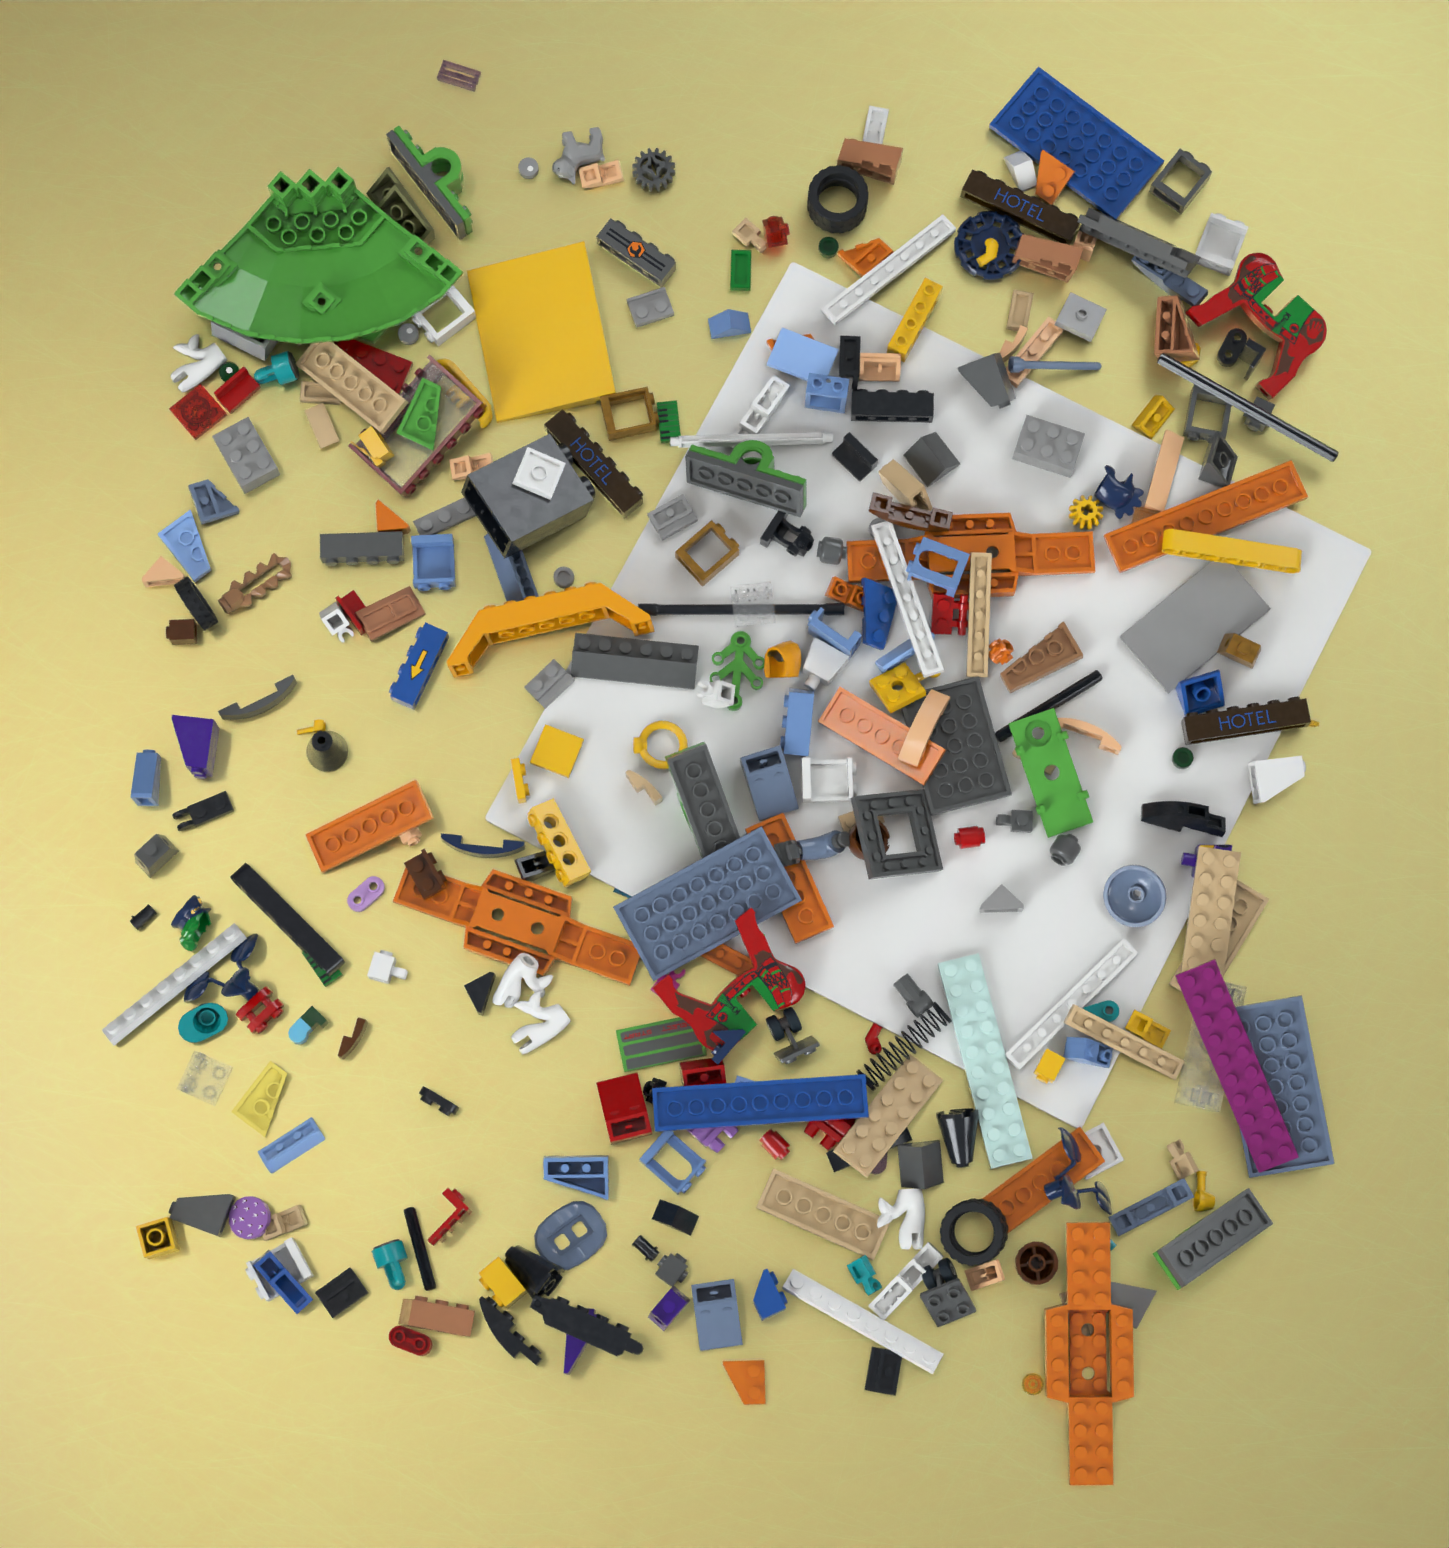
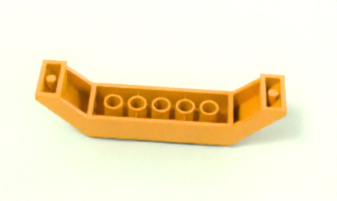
M589 582L579 588L568 587L564 591L557 593L555 591L546 592L544 596H528L522 601L516 602L511 600L500 606H485L475 615L448 658L447 665L454 678L473 674L474 666L490 645L608 618L633 631L634 636L652 633L655 630L648 613L602 583Z

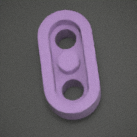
M376 876L367 878L349 894L347 898L349 907L355 912H362L384 893L385 885L383 881ZM373 883L377 884L375 890L370 889V885ZM356 897L362 899L359 904L354 903Z

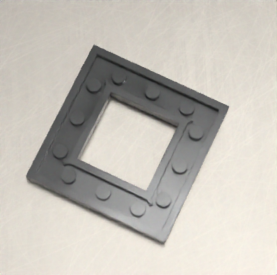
M924 789L860 795L851 798L869 880L943 870ZM908 813L917 852L886 855L877 816Z

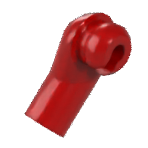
M876 1023L872 1024L865 1037L868 1051L874 1055L882 1051L878 1035L883 1027Z

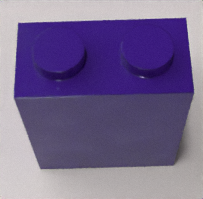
M172 715V722L186 767L195 778L206 779L207 776L213 777L220 728L214 719Z

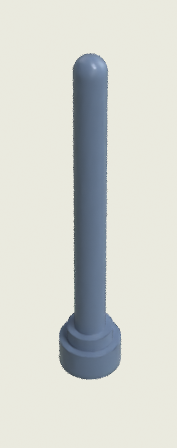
M1011 356L1008 361L1010 373H1019L1024 369L1100 370L1102 367L1099 362L1024 361L1019 356Z

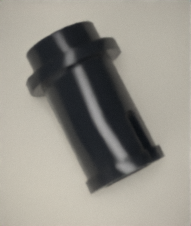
M147 904L136 916H131L130 922L137 930L143 929V925L153 916L157 915V913Z
M642 1235L632 1244L646 1257V1261L649 1259L652 1262L660 1253L657 1250L658 1247H653Z

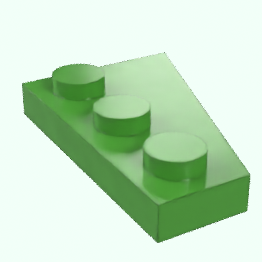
M422 377L396 432L434 451L441 386Z

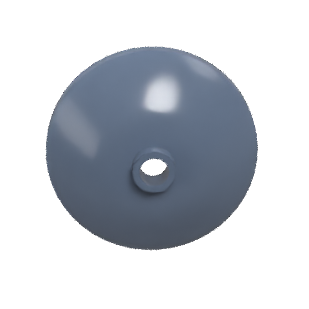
M1127 865L1117 869L1110 875L1104 886L1103 898L1109 914L1116 921L1129 927H1143L1154 922L1163 912L1166 904V889L1160 877L1151 869L1141 865ZM1135 890H1139L1141 896H1137Z

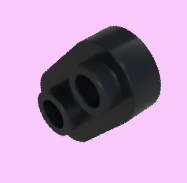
M1234 328L1228 332L1217 354V361L1220 365L1231 367L1236 363L1247 341V335L1242 329ZM1234 336H1239L1240 340H1235ZM1229 352L1232 356L1226 357L1225 353Z
M424 1086L419 1092L422 1096L420 1100L430 1106L432 1103L440 1107L438 1110L447 1116H450V1114L455 1115L459 1109L452 1102Z

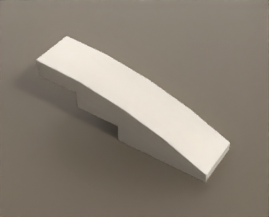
M773 375L753 401L751 408L740 421L738 428L733 434H759L787 393L790 385Z
M928 1242L868 1307L881 1319L885 1320L923 1280L922 1274L926 1272L923 1267L930 1265L933 1269L944 1256Z

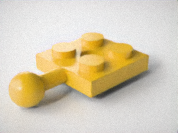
M905 662L869 680L871 688L890 714L926 696V690L919 682L925 679L922 672L914 675ZM938 673V674H935V675H932V676H929V677H930V678H936V677H938L941 673ZM896 685H900L903 687L901 690L898 691L892 689Z

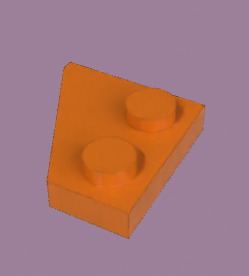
M1042 150L1035 194L1049 204L1054 205L1075 171L1045 150Z
M878 238L866 244L855 245L854 249L847 251L839 250L837 253L860 277H863L890 256L893 250Z
M764 1360L723 1361V1366L743 1404H766Z

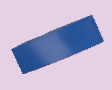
M267 1250L253 1263V1266L296 1314L313 1300L270 1250Z

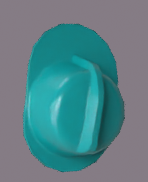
M217 1003L201 1004L181 1017L178 1024L179 1034L188 1042L196 1043L203 1041L225 1028L228 1021L227 1012Z

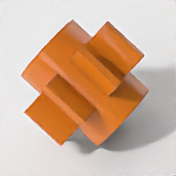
M999 638L989 645L991 650L988 652V656L994 663H1001L1003 665L1013 658L1011 653L1014 649L1009 641L1005 639L1001 641Z

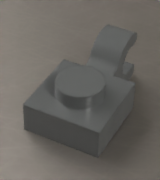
M1011 810V816L998 814L996 825L1011 826V832L1031 833L1033 830V811Z

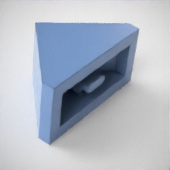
M727 309L708 319L711 339L751 333L749 316L746 312Z

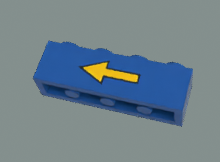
M426 622L423 628L419 627L415 636L417 641L414 646H410L407 652L408 659L399 668L398 675L400 676L397 682L392 683L389 690L392 701L412 710H415L449 639L448 632Z

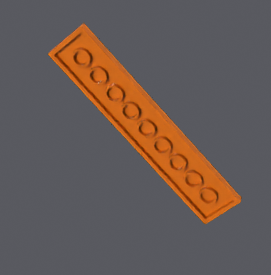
M1292 460L1106 533L1103 537L1119 573L1167 555L1162 552L1163 532L1166 529L1217 535L1308 498V495Z

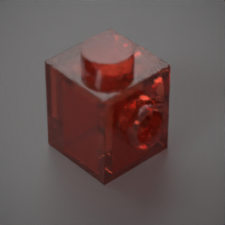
M770 216L762 220L764 238L768 248L788 244L789 226L788 223H784L782 216Z

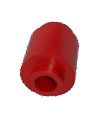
M978 826L957 828V833H954L955 845H959L960 849L985 844L984 828H978Z
M769 1129L759 1139L762 1143L761 1146L774 1160L777 1158L782 1160L790 1152L788 1149L790 1144L777 1131L774 1132L772 1129Z

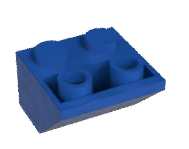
M768 1269L763 1270L753 1299L754 1306L762 1321L786 1309L785 1305L788 1303L783 1291L778 1292L775 1286L778 1284V1280L774 1272L769 1273Z

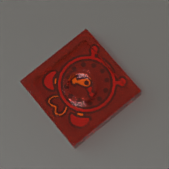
M199 384L169 408L195 440L227 416L226 412L202 384Z

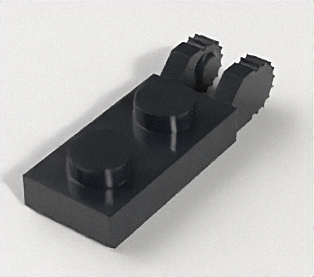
M840 336L839 376L841 378L853 377L852 391H856L860 373L861 336Z
M224 791L173 813L172 816L174 819H180L190 814L192 820L180 823L177 826L178 831H183L234 812L227 792Z

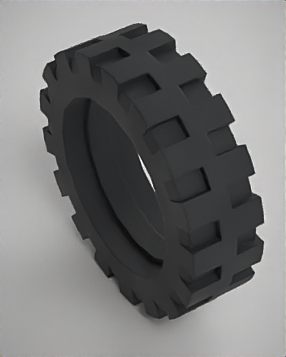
M188 576L174 584L181 600L204 631L218 623L206 599Z

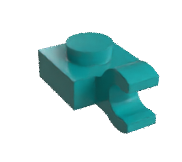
M866 1255L847 1265L857 1284L862 1282L868 1296L882 1288L880 1282L872 1277L876 1273Z

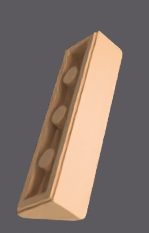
M1165 430L1144 509L1158 513L1165 510L1184 437L1170 430Z

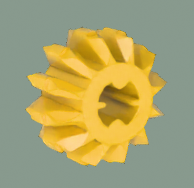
M1081 495L1080 501L1074 499L1073 505L1069 507V511L1072 512L1069 514V518L1074 519L1073 526L1078 523L1080 524V530L1084 528V525L1087 526L1088 530H1091L1092 524L1098 526V520L1103 518V515L1100 513L1103 511V506H1097L1099 499L1094 502L1091 501V495H1089L1087 500L1084 495ZM1084 510H1088V511H1089V512H1088V515H1084V514H1083V513H1084Z

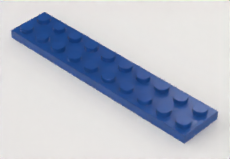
M865 1074L652 1088L655 1132L869 1117Z

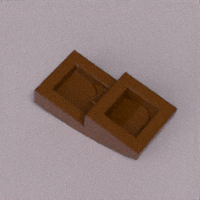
M357 1018L352 1038L343 1036L338 1052L340 1059H345L358 1045L368 1024L366 1019Z

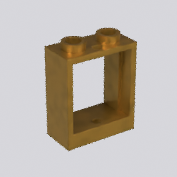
M648 386L600 396L609 441L657 431L656 424L659 423L657 411L653 412L652 405L655 404L653 392L649 393ZM644 399L649 423L616 430L610 406Z
M712 520L675 551V558L702 587L739 556V544L733 538L729 539L724 534L726 532L719 523L715 524ZM712 531L730 551L709 570L704 572L687 551Z

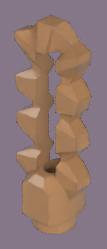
M273 553L268 565L261 562L257 565L256 574L250 571L244 574L243 584L235 580L232 581L229 591L218 600L222 609L228 614L229 612H234L239 607H250L252 605L251 597L263 598L266 595L265 589L277 588L278 580L290 579L292 577L290 573V560L287 557H278ZM279 565L283 569L265 581V583L253 589L249 594L243 595L242 589L254 580L259 579L267 571L272 570L273 567Z

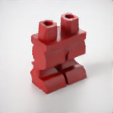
M859 1118L810 1121L804 1132L811 1138H814L819 1130L824 1132L826 1136L820 1142V1145L829 1151L836 1143H840L855 1124L856 1119Z

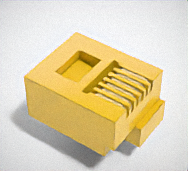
M373 426L358 435L370 454L364 448H360L351 441L361 452L368 455L378 468L386 465V461L395 456L380 432Z

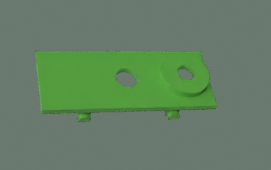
M1052 708L1008 723L1016 745L1015 751L1017 756H1020L1037 805L1035 808L1037 814L1042 819L1047 837L1049 838L1093 823L1086 799L1090 797L1087 790H1082L1065 741L1069 736L1067 731L1062 732L1055 709ZM1035 727H1041L1044 730V736L1041 739H1035L1032 736V730ZM1049 765H1055L1059 769L1060 774L1055 780H1048L1044 775L1045 768Z

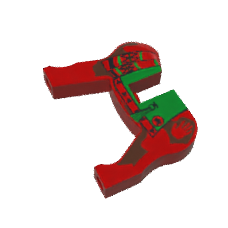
M1252 253L1241 260L1234 282L1228 288L1213 295L1204 304L1190 307L1185 314L1197 327H1200L1241 305L1247 316L1258 328L1279 342L1270 376L1255 385L1270 400L1295 377L1303 360L1322 346L1326 338L1327 327L1323 317L1299 295L1291 299L1273 316L1272 309L1266 304L1263 305L1262 302L1284 279L1276 262L1270 256L1263 253Z
M751 907L734 921L753 967L732 980L717 995L712 1004L678 992L669 974L652 987L670 1011L685 1020L694 1030L700 1043L710 1050H713L719 1043L721 1045L725 1043L712 1032L713 1030L743 1029L746 1032L742 1036L743 1038L757 1025L736 999L738 996L743 998L751 991L749 988L751 985L754 986L773 1011L796 1004L805 992V979L802 973L797 968L781 962L773 956L766 937L758 928L755 911Z

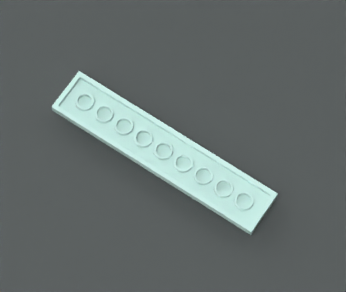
M979 953L938 963L974 1107L979 1112L978 1122L990 1168L994 1169L1031 1160L1033 1157Z

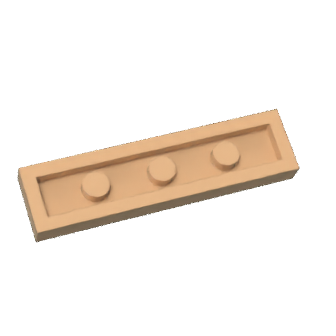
M1048 316L1016 356L1024 359V361H1040L1064 332V329L1055 326L1056 321ZM1008 366L1006 367L1011 385L1016 388L1032 370L1024 369L1019 373H1010Z

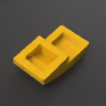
M1136 1010L1133 1011L1125 1027L1130 1033L1160 1049L1163 1048L1171 1032L1170 1029L1154 1022L1152 1018Z

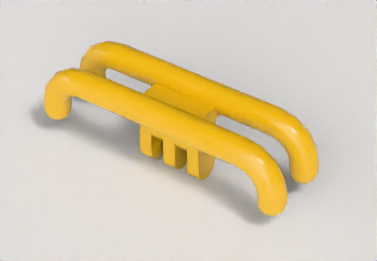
M445 358L438 359L437 361L486 405L484 414L478 419L480 427L486 428L491 423L493 417L491 405L454 362ZM456 385L445 393L447 397L455 393L451 398L453 403L461 399L456 404L458 409L472 400Z

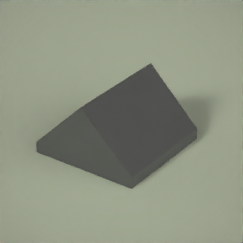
M1219 431L1214 433L1207 447L1198 479L1219 487H1225L1231 483L1238 456Z
M936 432L921 437L903 455L927 488L960 465V462Z
M940 1140L897 1144L901 1187L927 1189L944 1183Z

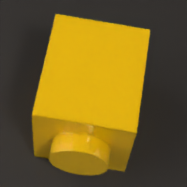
M1046 1049L1033 1072L1037 1075L1036 1079L1045 1084L1048 1081L1053 1083L1066 1058Z

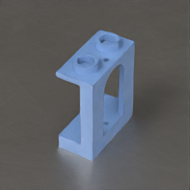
M923 537L921 544L917 542L913 554L916 555L914 561L910 560L906 572L909 575L907 580L910 581L913 576L947 589L946 595L954 598L970 554ZM924 551H932L958 561L952 578L923 567L919 562L920 554Z
M664 1131L639 1159L644 1166L677 1195L680 1192L685 1193L692 1185L691 1179L695 1175L699 1177L706 1169L704 1166L706 1160L698 1156L674 1135L673 1131ZM666 1143L691 1164L692 1173L685 1180L676 1179L653 1159Z

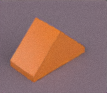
M377 500V531H402L403 534H408L411 531L410 526L381 501Z

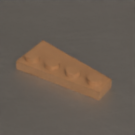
M1063 621L1058 625L1057 629L1047 634L1040 643L1029 649V652L1022 658H1018L1000 673V677L1009 693H1012L1082 659L1083 653Z

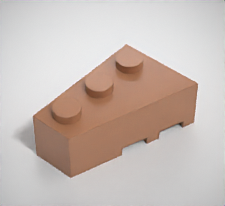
M845 138L837 165L850 167L860 175L894 185L901 165L903 148Z
M1022 234L1018 240L1012 263L1016 264L1021 259L1020 266L1068 283L1077 269L1083 248Z
M1162 296L1157 299L1154 354L1158 359L1162 353H1165L1177 361L1200 360L1188 317L1185 314L1184 304L1178 296Z
M416 1295L415 1299H403L399 1325L470 1337L475 1311L468 1310L469 1305L456 1303V1307L448 1306V1301L436 1299L435 1303L427 1302V1297Z

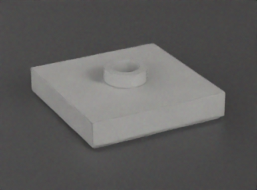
M1070 292L1055 322V326L1091 342L1107 309Z

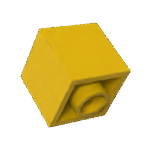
M165 1217L136 1226L144 1258L152 1259L180 1250L172 1219Z

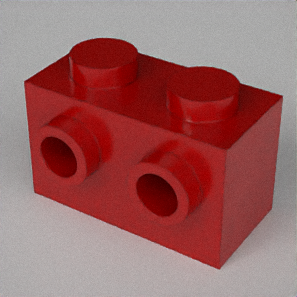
M711 1058L679 1063L683 1086L726 1083L723 1060L719 1064H716Z

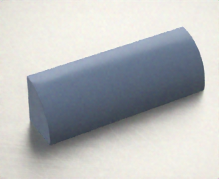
M486 534L484 538L506 601L514 600L517 602L524 600L528 596L539 597L523 551L521 550L504 559L489 534Z

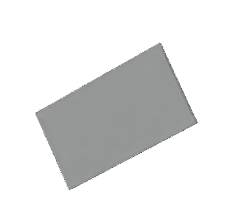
M1211 561L1124 632L1120 638L1169 694L1176 688L1179 681L1187 679L1217 654L1225 634L1235 633L1240 635L1271 608L1232 564Z

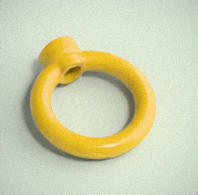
M656 721L646 726L639 737H633L634 754H640L643 760L650 766L658 769H668L666 761L657 760L648 753L647 739L649 735L658 729L672 731L679 740L678 751L688 748L687 738L682 729L676 724L669 721Z

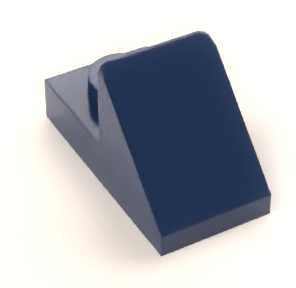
M743 1029L713 1030L712 1032L725 1043L723 1045L719 1043L712 1050L713 1057L711 1059L716 1064H719L746 1032Z

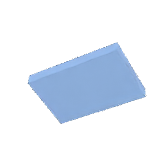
M782 327L768 359L767 366L808 381L809 373L829 375L839 349Z

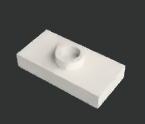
M869 106L863 135L864 142L883 143L889 109Z

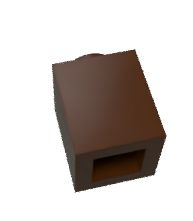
M194 619L169 620V626H166V638L170 640L172 645L197 644L196 621Z

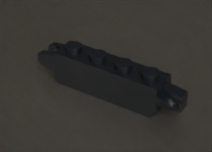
M535 1295L530 1308L543 1315L546 1325L617 1357L623 1355L624 1351L634 1353V1355L642 1354L644 1349L642 1343L640 1344V1342L638 1343V1341L630 1338L632 1334L628 1332L629 1327L617 1323L616 1326L609 1324V1318L600 1314L594 1317L588 1314L589 1309L580 1305L574 1308L568 1305L569 1300L560 1296L557 1299H547Z

